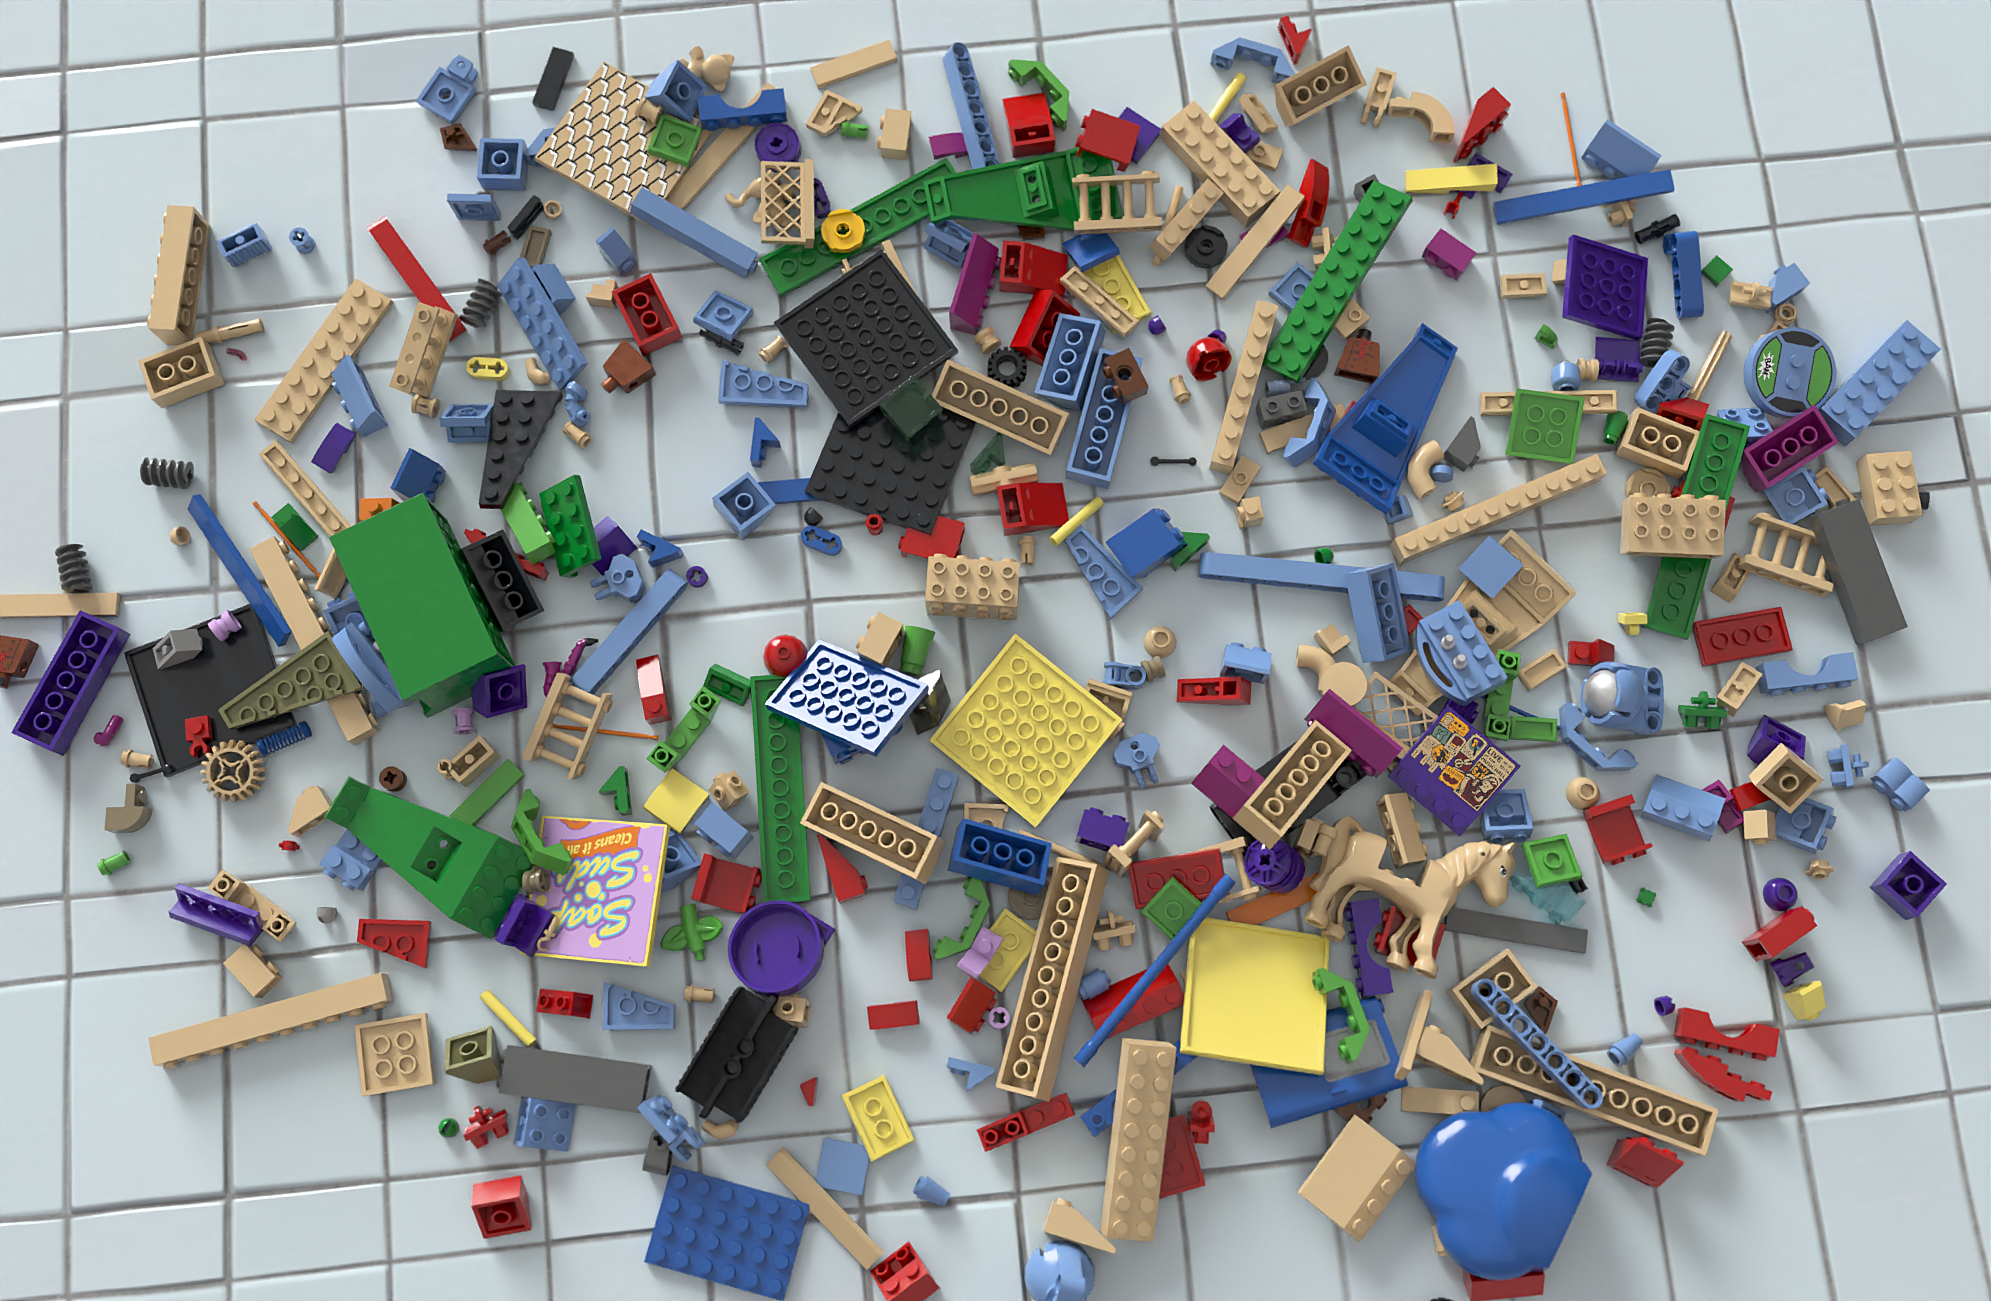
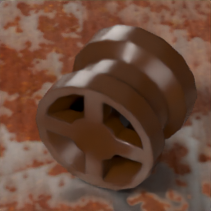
M390 766L380 772L379 782L389 791L398 792L406 786L407 777L403 771Z

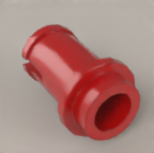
M877 514L869 515L865 521V525L868 531H871V535L877 536L883 530V519Z

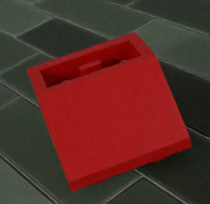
M907 1242L870 1270L886 1301H924L940 1289L933 1275L910 1242Z

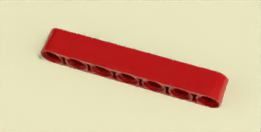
M385 216L367 227L421 303L455 313ZM458 317L450 341L467 331Z

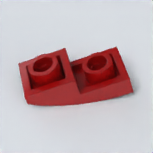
M1752 781L1730 789L1738 811L1771 800Z
M929 930L905 931L909 982L933 979Z
M917 1000L867 1006L869 1030L920 1024Z

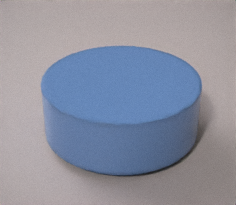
M1436 465L1431 468L1430 476L1437 482H1450L1453 480L1454 470L1446 465Z

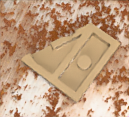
M826 89L807 121L806 127L826 137L840 128L842 123H847V121L861 114L863 108Z

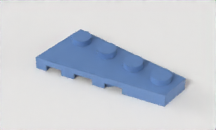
M722 360L719 404L807 408L808 384L785 377H776L768 372H759L749 369L747 366H738L731 364L729 361Z
M1082 525L1065 539L1068 549L1110 620L1143 590V587L1129 575Z

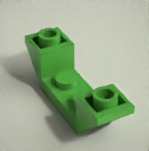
M1011 59L1008 62V75L1011 80L1018 82L1023 87L1035 77L1037 84L1040 87L1044 86L1051 99L1055 102L1050 106L1052 124L1065 131L1067 129L1069 90L1043 62Z
M1498 649L1495 658L1508 678L1503 686L1486 694L1482 723L1485 737L1508 741L1512 719L1508 718L1513 680L1518 676L1521 654Z
M703 686L689 703L692 708L664 743L659 741L646 759L666 773L684 758L705 731L722 700Z
M530 788L526 789L515 812L511 829L532 864L562 875L567 874L572 862L571 854L564 848L561 842L545 847L543 840L537 836L532 820H535L537 817L540 802L537 796L533 795Z
M968 876L963 885V888L966 889L965 896L980 902V905L975 904L970 914V918L973 920L969 927H964L960 935V939L963 940L962 943L946 936L942 940L938 939L932 951L936 953L934 956L936 960L940 961L968 951L975 941L990 909L981 880Z
M1319 968L1313 972L1312 983L1317 991L1319 990L1320 995L1339 991L1338 999L1340 1005L1343 1008L1345 1007L1348 1014L1347 1024L1350 1030H1354L1355 1033L1338 1041L1339 1055L1343 1060L1345 1059L1346 1064L1357 1060L1370 1027L1353 983L1324 968Z

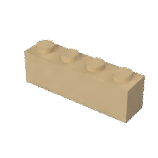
M1207 179L1154 240L1149 249L1166 262L1224 192Z

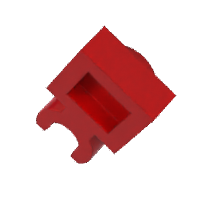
M205 715L185 719L186 741L193 743L190 747L191 756L197 758L200 748H203L204 754L211 753L209 745L206 744V740L213 739L211 717Z

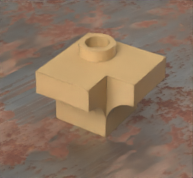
M1352 298L1333 329L1343 340H1346L1349 337L1356 336L1360 329L1366 328L1370 317Z

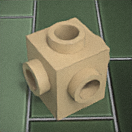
M735 771L727 774L724 772L720 773L713 779L714 784L708 789L724 812L739 805L750 793V790Z
M790 994L779 997L778 1003L773 1008V1014L794 1027L807 1028L811 1004L807 999L801 998L800 995Z

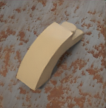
M1413 91L1410 99L1404 97L1390 99L1387 107V116L1417 119L1427 128L1429 142L1451 143L1455 134L1454 123L1448 110L1438 100L1427 94Z

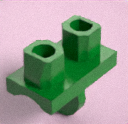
M1700 691L1698 697H1691V704H1698V706L1678 705V712L1682 713V724L1685 727H1697L1698 716H1705L1704 727L1719 729L1721 717L1727 716V710H1721L1720 707H1709L1708 705H1715L1716 699L1709 698L1707 691Z

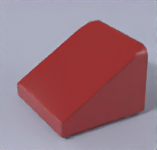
M818 1077L800 1084L801 1091L810 1107L815 1105Z

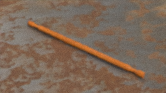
M1563 92L1561 93L1575 178L1577 179V186H1581L1569 113L1565 101V93Z
M256 501L253 502V505L319 579L321 574L316 571L314 566L280 530Z
M553 724L554 728L586 732L588 729L587 727ZM599 729L597 732L600 734L658 740L657 735L650 736L647 734Z

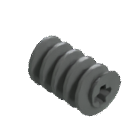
M480 278L478 279L479 284L474 286L475 292L470 294L471 299L466 302L468 307H464L462 310L464 314L459 315V319L462 322L475 328L487 326L483 318H491L486 312H494V308L490 304H498L494 296H502V293L498 291L496 286Z
M1650 318L1647 320L1646 334L1642 344L1643 349L1639 359V363L1643 364L1644 367L1654 368L1661 356L1668 351L1666 348L1671 347L1672 343L1668 340L1673 339V334L1670 332H1673L1675 327L1661 318Z
M145 457L140 466V476L142 482L148 486L187 489L193 480L194 466L192 462H187L185 465L183 461H178L176 465L174 460H170L167 463L166 459H161L159 462L157 458H152L150 461L148 457Z
M67 544L55 550V555L58 557L56 559L59 565L58 572L61 574L59 576L62 582L61 589L67 593H82L93 589L92 585L85 584L91 581V577L83 576L89 573V568L82 567L88 564V560L80 559L86 556L85 551H79V549L83 548L81 544Z

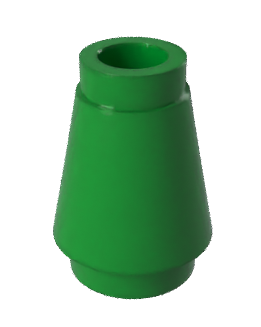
M1618 410L1617 413L1606 416L1603 439L1605 443L1610 445L1617 443L1628 424V415Z

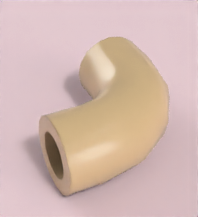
M1434 440L1419 448L1412 455L1408 464L1407 479L1417 499H1422L1437 489L1429 471L1434 464L1444 459V453L1440 445Z
M1298 645L1296 667L1313 669L1319 678L1318 692L1322 693V676L1326 669L1336 664V661L1323 649L1310 645Z

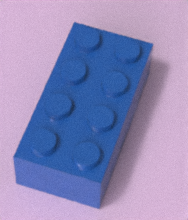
M962 818L956 829L947 871L1037 895L1045 883L1052 843Z

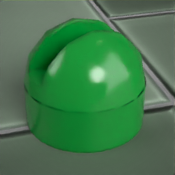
M1326 547L1315 550L1314 559L1316 563L1330 564L1333 561L1334 554L1331 549Z
M452 1118L442 1120L438 1127L440 1135L445 1138L454 1137L459 1131L458 1122ZM449 1122L452 1123L446 1133H444L443 1131Z

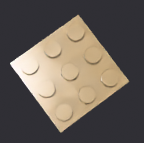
M428 1013L355 1025L362 1096L435 1084Z

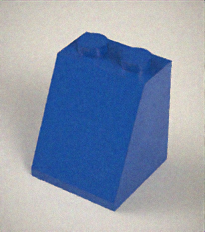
M1151 509L1105 542L1132 578L1147 577L1186 545L1183 540V533L1177 527L1174 528L1169 522L1171 520L1170 516L1163 509Z

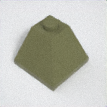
M489 1026L447 1038L445 1073L475 1084L497 1079L501 1074V1060L493 1027Z

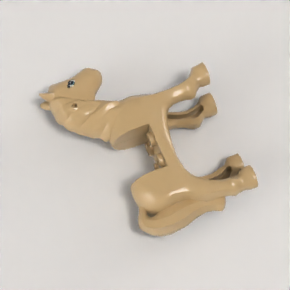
M1347 816L1331 826L1337 829L1338 833L1335 840H1332L1327 856L1321 857V867L1318 875L1310 882V887L1316 890L1317 893L1312 897L1310 909L1306 912L1304 920L1312 926L1322 928L1321 935L1325 938L1342 943L1346 933L1342 925L1343 910L1347 901L1359 891L1372 892L1397 907L1405 917L1403 924L1387 941L1391 953L1386 960V965L1400 972L1406 973L1409 971L1410 961L1407 956V944L1410 937L1420 928V933L1413 943V949L1417 956L1413 969L1424 977L1436 979L1438 966L1433 958V944L1442 919L1455 904L1461 890L1471 881L1477 885L1484 902L1490 907L1501 906L1507 901L1508 882L1516 864L1512 855L1516 844L1513 842L1501 846L1486 841L1466 843L1447 853L1443 858H1438L1437 860L1429 859L1415 883L1411 879H1401L1394 876V873L1389 869H1379L1378 866L1386 848L1387 839L1380 835L1366 832L1358 821L1353 817ZM1351 830L1355 831V833L1349 836Z

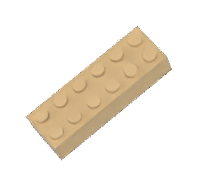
M1192 101L1162 125L1160 134L1162 141L1202 183L1209 179L1224 192L1219 201L1245 228L1265 213L1280 194V190L1195 101Z
M167 205V212L163 216L164 231L160 236L161 250L157 256L158 270L154 276V295L151 296L150 300L152 306L151 315L148 316L147 325L166 345H180L193 340L210 224L194 206Z
M951 360L946 361L930 398V401L1049 455H1054L1072 415Z
M1315 720L1233 819L1270 850L1352 750Z
M823 782L820 783L800 824L925 885L947 843L926 830Z

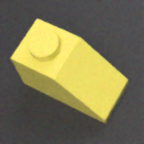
M1820 980L1800 984L1782 994L1797 1020L1806 1019L1811 1021L1820 1016L1819 1011L1826 1008L1823 986Z

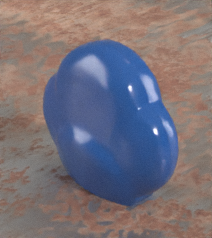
M1522 1102L1503 1104L1488 1112H1459L1445 1118L1424 1137L1417 1152L1415 1166V1182L1419 1197L1435 1219L1437 1234L1444 1250L1463 1270L1475 1276L1491 1280L1513 1279L1530 1271H1546L1550 1267L1592 1176V1172L1586 1163L1582 1161L1580 1148L1567 1125L1549 1110L1535 1104Z

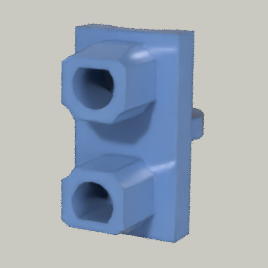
M1848 744L1840 745V749L1827 751L1829 764L1842 763L1843 771L1830 773L1832 786H1846V789L1854 788L1852 770L1855 769L1856 777H1863L1862 769L1869 767V762H1861L1860 754H1853L1854 762L1851 763Z

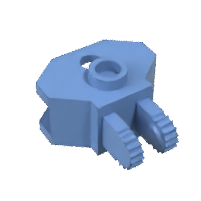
M623 554L613 557L609 570L604 572L605 575L590 581L592 588L609 584V588L594 594L596 600L620 596L634 603L641 600L645 589L642 576L635 561Z
M1140 733L1122 740L1112 757L1115 765L1130 770L1131 774H1134L1140 789L1145 788V780L1140 772L1142 770H1148L1150 779L1154 784L1159 782L1153 766V758L1160 746L1157 738ZM1135 745L1138 749L1134 750L1131 746Z

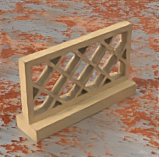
M805 159L804 163L761 161V243L805 245V248H813L814 159ZM765 168L775 169L779 174L771 179L765 174ZM790 169L800 170V175L795 180L786 174ZM782 176L790 183L783 190L775 183ZM771 186L779 192L773 199L765 193ZM792 187H795L800 192V195L795 200L787 194ZM782 196L790 202L784 209L775 203ZM771 206L779 212L773 219L766 214V210ZM793 206L800 212V215L795 220L786 213ZM782 216L790 222L784 229L776 223ZM771 226L780 232L775 237L766 236V230ZM794 226L800 231V238L791 237L786 232Z
M1375 671L1367 681L1369 695L1363 697V699L1370 698L1372 711L1361 712L1355 706L1353 708L1403 748L1397 755V757L1402 759L1413 746V741L1420 738H1412L1410 725L1424 723L1426 731L1428 729L1427 722L1435 721L1438 716ZM1375 678L1384 683L1385 693L1372 695L1371 684ZM1387 686L1390 687V688H1391L1392 690H1394V691H1393V692H1388ZM1389 695H1401L1404 706L1391 708ZM1386 696L1388 709L1374 710L1373 697ZM1406 700H1408L1413 705L1407 706ZM1417 707L1422 710L1423 720L1410 722L1408 709ZM1405 709L1407 722L1393 724L1391 711ZM1389 712L1391 725L1381 726L1376 723L1375 714ZM1425 713L1429 715L1432 719H1426ZM1372 714L1373 720L1367 715ZM1408 725L1409 738H1397L1394 727ZM1385 728H1391L1392 733H1390ZM1410 741L1411 747L1404 742Z

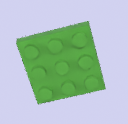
M1516 388L1505 455L1573 464L1585 397Z

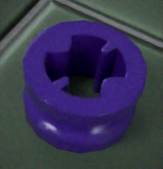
M693 566L687 571L686 578L691 586L699 588L707 583L708 575L702 567ZM695 572L703 574L698 582L695 579L693 581L691 579L694 577Z

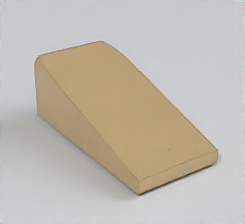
M1735 552L1710 590L1728 603L1738 595L1750 573L1748 570L1744 571L1736 568L1738 560L1742 557Z

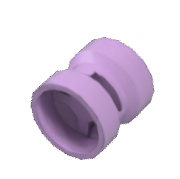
M228 610L221 614V619H214L208 623L209 628L220 641L227 639L231 631L237 632L242 628L235 616Z

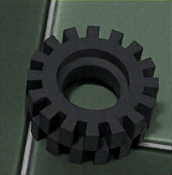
M1004 347L1002 351L1000 348L997 349V353L993 352L991 358L988 359V377L1012 388L1015 385L1019 387L1021 381L1024 382L1027 375L1025 356H1022V352L1019 350L1015 352L1013 347L1011 350H1008V347ZM1006 361L1012 362L1016 367L1015 372L1009 376L1003 375L999 371L1000 364Z

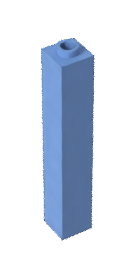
M642 187L631 204L630 214L743 278H746L749 272L753 274L759 263L756 261L758 252Z

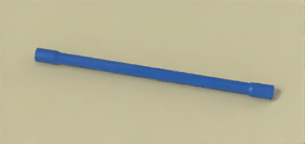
M1225 874L1220 879L1206 900L1093 1037L1075 1055L1073 1059L1080 1065L1085 1067L1097 1053L1099 1047L1219 901L1228 894L1236 884L1231 877Z

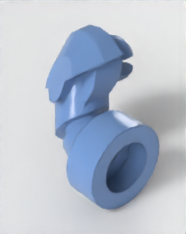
M570 381L565 388V400L567 403L564 404L572 423L577 426H584L589 422L590 413L581 407L580 404H577V402H583L589 393L580 384Z

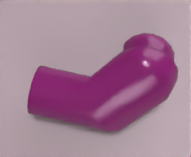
M113 715L103 733L98 732L95 734L94 742L100 744V746L109 745L123 723V718Z

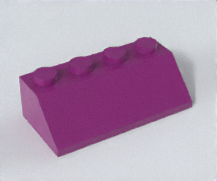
M973 233L949 311L950 329L971 335H976L977 328H982L984 316L981 315L983 309L988 308L990 296L987 295L989 289L993 290L996 277L993 275L995 269L999 270L1002 258L999 257V248L976 233Z
M1813 405L1745 448L1742 453L1743 474L1755 493L1771 487L1838 444L1839 441L1817 407Z
M1330 688L1304 719L1308 727L1315 720L1347 745L1352 751L1346 758L1352 762L1356 761L1362 766V771L1370 777L1374 776L1377 778L1403 749Z
M1223 744L1191 784L1233 819L1265 779Z

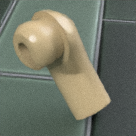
M536 358L525 360L527 376L530 381L537 385H547L550 383V374L538 369Z
M707 1119L701 1129L714 1138L722 1140L736 1134L738 1123L730 1119L727 1123L717 1125Z

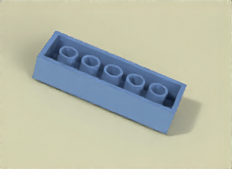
M1908 320L1901 324L1818 409L1837 440L1844 447L1852 442L1941 350Z
M1100 348L1067 465L1065 479L1109 489L1132 401L1122 404L1120 398L1116 399L1112 391L1113 384L1110 379H1106L1102 370L1105 358L1118 352ZM1134 356L1141 370L1143 358ZM1126 374L1118 376L1121 380L1129 379V376Z

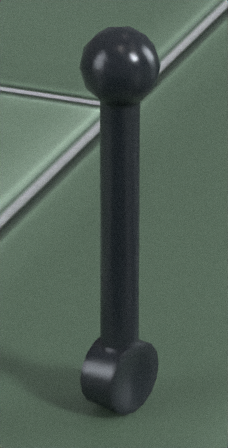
M1154 456L1151 458L1150 463L1152 466H1157L1158 464H1189L1194 466L1197 460L1194 457L1189 459H1159Z
M166 764L163 768L146 773H133L130 775V781L138 783L140 779L162 772L170 773L173 770V766Z

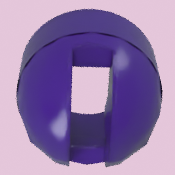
M1158 315L1149 321L1148 328L1152 334L1158 335L1166 331V327Z
M1220 329L1214 330L1208 335V337L1219 338L1224 344L1227 340L1225 332H1222Z
M1661 996L1655 998L1654 1007L1660 1016L1669 1015L1675 1010L1676 1005L1671 1002L1673 1000L1671 997Z

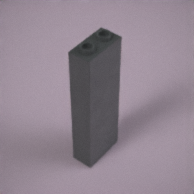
M1848 497L1835 502L1836 506L1833 508H1829V505L1816 509V514L1809 516L1808 519L1834 583L1855 643H1868L1907 628V623L1860 499L1850 501Z
M507 1045V1049L503 1050L501 1056V1063L504 1065L502 1073L497 1078V1088H499L498 1093L641 1113L637 1108L646 1101L652 1065Z

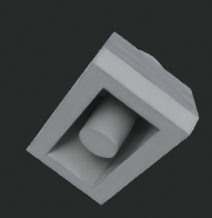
M197 629L171 630L153 648L158 669H164L193 659L202 651L203 642L198 635Z

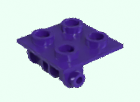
M1595 337V359L1599 361L1597 379L1639 382V373L1643 371V364H1639L1640 340Z

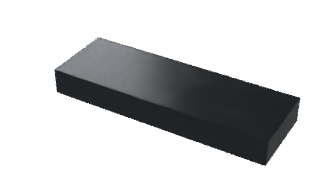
M556 47L552 48L532 101L533 106L554 111L574 58L573 52Z

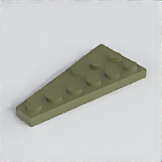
M328 631L219 708L218 711L228 728L236 729L366 688L343 659L332 641L333 633Z

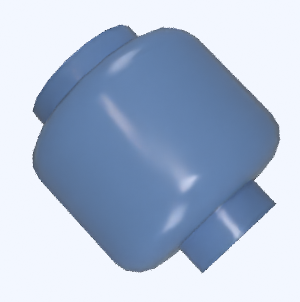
M1567 361L1556 365L1551 371L1553 390L1577 391L1581 387L1579 367Z

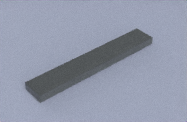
M1453 907L1445 918L1446 927L1444 931L1582 954L1586 953L1588 930Z

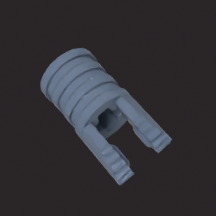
M1305 376L1302 377L1299 384L1306 382ZM1287 378L1266 380V398L1290 393V383L1296 382Z

